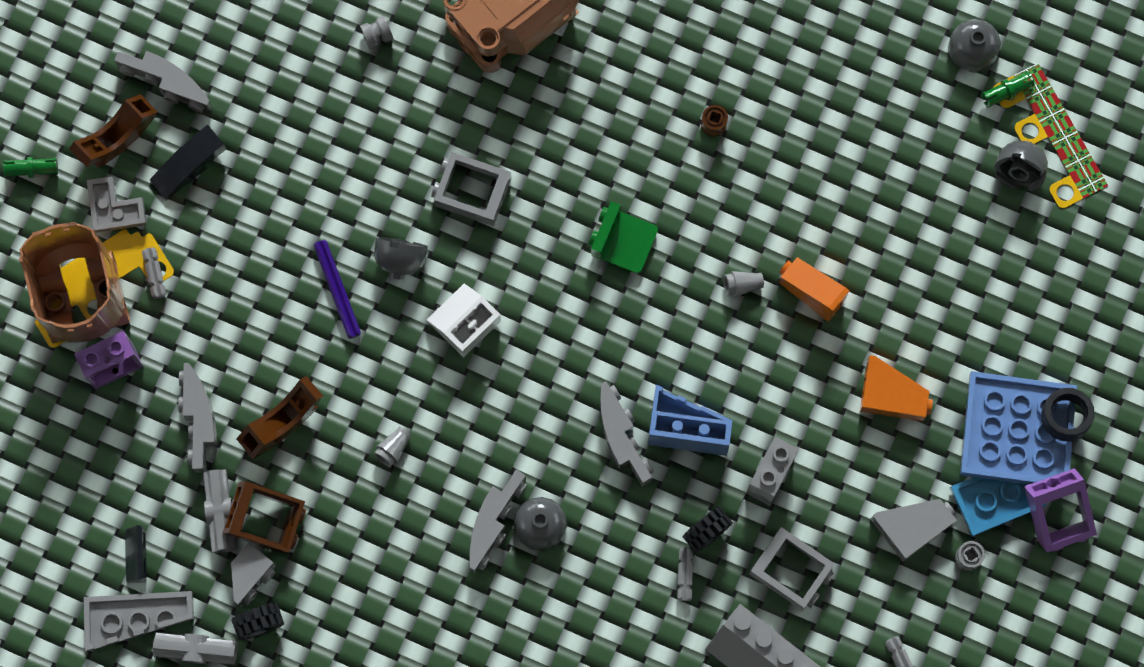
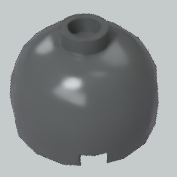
M971 19L964 21L954 29L950 36L948 52L951 60L960 69L962 67L969 70V72L985 71L994 64L999 56L1001 46L999 33L993 25L985 20Z
M1013 141L1008 143L999 152L994 164L996 178L1004 185L1016 190L1019 189L1018 185L1028 187L1027 191L1038 189L1044 184L1047 175L1048 161L1044 151L1029 141Z
M379 237L375 241L374 257L377 265L382 270L389 272V278L404 280L405 275L415 274L424 265L428 245L417 242H405V240Z
M545 497L531 498L523 503L516 512L514 519L515 534L519 541L531 550H550L559 545L565 537L567 529L566 514L562 507L552 499Z

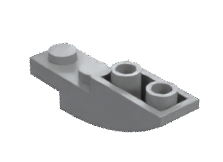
M118 51L114 61L121 73L130 77H134V74L144 77L143 80L155 86L160 83L159 89L162 95H164L163 98L169 102L178 104L180 101L188 104V108L196 112H202L203 110L211 112V103L202 89L191 77L173 63L149 51L145 52L143 60Z
M184 363V371H179V386L183 387V397L178 399V411L183 413L182 416L185 420H193V423H189L188 437L193 439L192 449L188 450V465L192 466L195 473L206 472L207 446H217L215 416L207 391L200 378L189 363Z
M605 381L601 384L600 408L603 431L608 447L618 468L621 469L629 464L643 487L652 481L650 474L653 473V469L646 458L641 460L636 451L640 450L633 436L627 437V434L633 431L634 426L632 423L635 422L633 415L628 408L623 410L619 403L621 399L619 392L614 385L609 387Z
M517 469L502 492L492 486L479 510L470 544V570L473 573H476L478 569L482 571L485 569L491 559L488 554L493 547L498 548L506 537V534L503 533L505 526L498 522L500 518L504 520L512 509V506L509 505L514 496L519 498L527 486L524 483L526 475Z

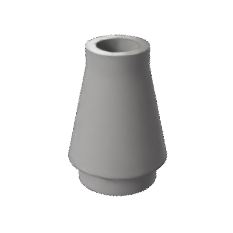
M730 271V274H725L723 278L726 295H732L733 297L764 288L762 273Z
M399 426L395 432L376 446L375 457L388 467H391L393 463L396 464L408 440L411 438V434Z

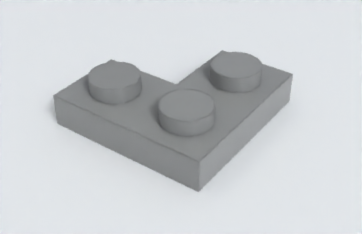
M113 176L87 180L92 225L95 233L147 225L142 197L117 201Z

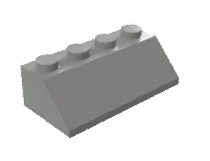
M741 604L738 605L705 648V650L727 667H820Z

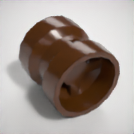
M712 105L704 110L701 128L706 135L718 137L725 132L728 122L726 110L719 105Z

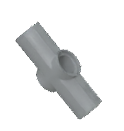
M218 469L204 472L203 479L206 493L204 509L206 522L210 529L212 552L225 553L236 550L235 537L222 534L232 504L227 470Z
M156 633L153 641V656L167 659H182L181 661L195 664L211 662L235 665L238 642L211 639L209 636L199 634H185L183 636Z

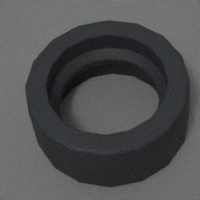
M1062 388L1054 391L1047 398L1041 411V422L1045 431L1060 441H1075L1082 438L1090 429L1095 417L1094 406L1090 398L1075 388ZM1071 401L1081 408L1083 421L1077 428L1066 429L1054 421L1052 410L1058 402Z

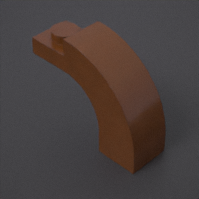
M141 94L126 99L105 126L89 136L74 141L69 149L86 167L93 164L101 167L120 155L138 139L158 112Z
M307 376L300 379L276 407L259 419L249 423L236 440L252 459L260 456L302 425L318 408L317 404L323 398V395Z

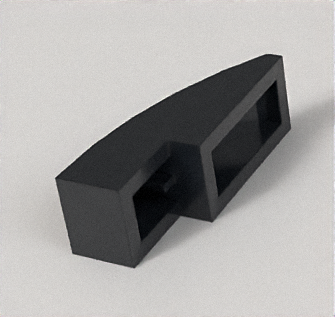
M206 125L152 176L150 182L167 201L207 169L206 165L227 149L210 126Z

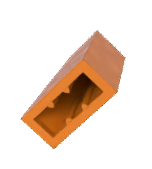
M798 257L793 263L787 261L779 272L782 275L779 283L828 322L844 304L849 293L846 287Z
M870 355L868 357L860 412L923 422L926 415H931L933 399H929V390L876 356Z

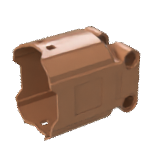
M443 0L448 31L455 37L462 49L487 73L497 71L502 63L501 58L507 53L525 56L579 13L575 9L579 0H459L452 6L448 4L451 0ZM495 55L497 57L493 62L483 60L484 56Z
M75 222L57 224L33 232L19 249L21 255L19 259L28 288L31 310L35 313L36 319L49 333L52 343L65 340L68 342L91 341L103 336L111 328L130 323L114 254L112 251L107 252V249L93 229ZM74 258H85L94 286L98 310L91 318L74 324L73 310L68 289L63 280L61 263ZM107 286V295H102L104 287ZM55 299H63L60 308L51 309V303Z

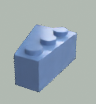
M656 385L648 445L727 456L733 420L703 406L699 407L686 401V398L680 395H673L663 390V387Z

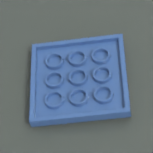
M971 371L969 374L960 475L1029 485L1069 471L1072 441H1060L1047 433L1041 422V411L1047 398L1054 391L1062 388L1077 389V385ZM1071 401L1058 402L1052 410L1054 421L1063 428L1073 429L1075 403Z

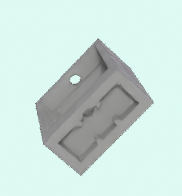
M451 152L449 159L445 158L442 163L440 173L443 176L441 182H436L432 190L431 197L434 198L435 207L494 226L512 179L511 172ZM456 164L498 178L486 211L444 197Z
M774 437L746 494L770 506L799 449Z
M781 527L749 575L803 611L806 605L812 608L820 596L816 591L821 583L827 586L835 574L831 570L835 563ZM785 541L824 567L804 598H801L764 572Z

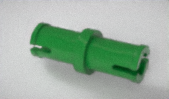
M1026 71L1024 74L1011 80L1005 79L1000 82V85L982 92V100L993 96V98L983 102L985 106L990 108L1005 99L1011 100L1015 98L1016 94L1034 87V79L1023 83V81L1032 77L1031 73Z
M27 157V160L3 161L4 177L28 175V178H34L35 175H58L57 158L33 159V157Z

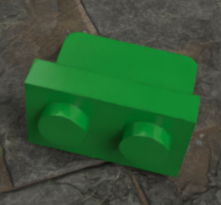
M611 201L609 207H603L598 222L602 224L599 231H593L588 245L592 247L591 256L639 274L644 267L656 238L658 227L621 212V205Z

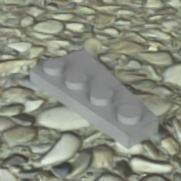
M193 592L84 597L85 652L193 620Z

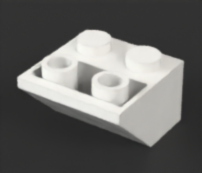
M463 284L426 321L464 358L501 322V314L480 294L466 284Z

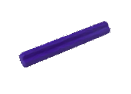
M326 240L314 243V249L345 332L349 339L356 338L361 335V331Z

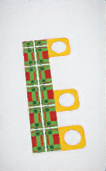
M1037 63L1007 78L1011 80L1029 71L1032 77L1023 81V83L1034 79L1035 86L1018 93L1015 99L1011 101L1003 100L999 103L1002 107L1009 108L1025 99L1029 102L1035 114L1015 124V131L1021 141H1029L1033 144L1047 137L1050 139L1070 174L1050 186V193L1059 207L1066 208L1107 187L1108 184L1040 65ZM1026 123H1033L1038 127L1039 132L1035 138L1027 139L1023 136L1022 127ZM1064 184L1071 186L1074 191L1073 197L1068 201L1061 200L1057 196L1059 186Z

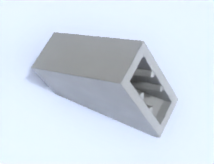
M941 499L877 512L870 518L902 562L957 521L954 517L956 512L948 502L943 503Z

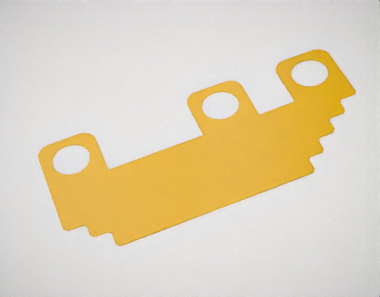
M124 229L102 242L107 252L112 251L114 254L119 278L137 267L141 268L147 278L146 262H144L142 250L147 248H155L158 255L157 261L164 263L166 266V273L162 276L163 281L170 278L174 273L173 267L150 233L141 236L139 232H135L131 235L127 229ZM76 258L63 266L61 272L68 289L71 306L78 305L87 320L92 317L87 311V305L90 301L97 299L85 258ZM55 299L51 303V309L60 308L63 299ZM35 320L36 326L50 347L54 348L65 342L52 343L47 330L38 320Z

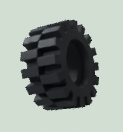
M718 506L700 521L696 522L682 537L692 550L698 553L722 535L733 522L721 507Z
M270 603L253 608L231 619L238 641L258 637L284 625L278 603Z

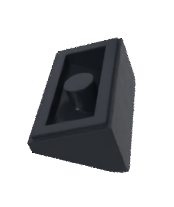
M141 525L125 530L127 583L147 581L146 530Z

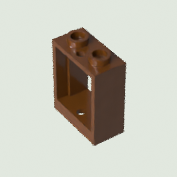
M247 481L238 482L222 534L280 553H289L290 549L295 547L298 539V534H295L298 523L301 524L305 517L306 509L303 508L305 501ZM252 494L290 506L278 543L241 531Z

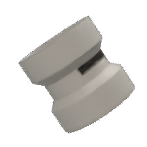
M384 16L377 18L372 24L365 23L360 25L369 49L377 47L378 43L382 41L387 43L394 40Z
M975 541L965 542L955 553L956 564L965 571L976 569L983 563L985 558L984 548Z

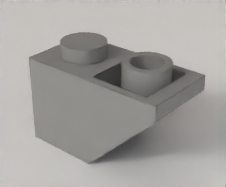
M249 542L231 562L234 602L240 607L244 603L249 605L258 594L255 590L262 582L267 584L275 574L273 569L276 567L269 558Z

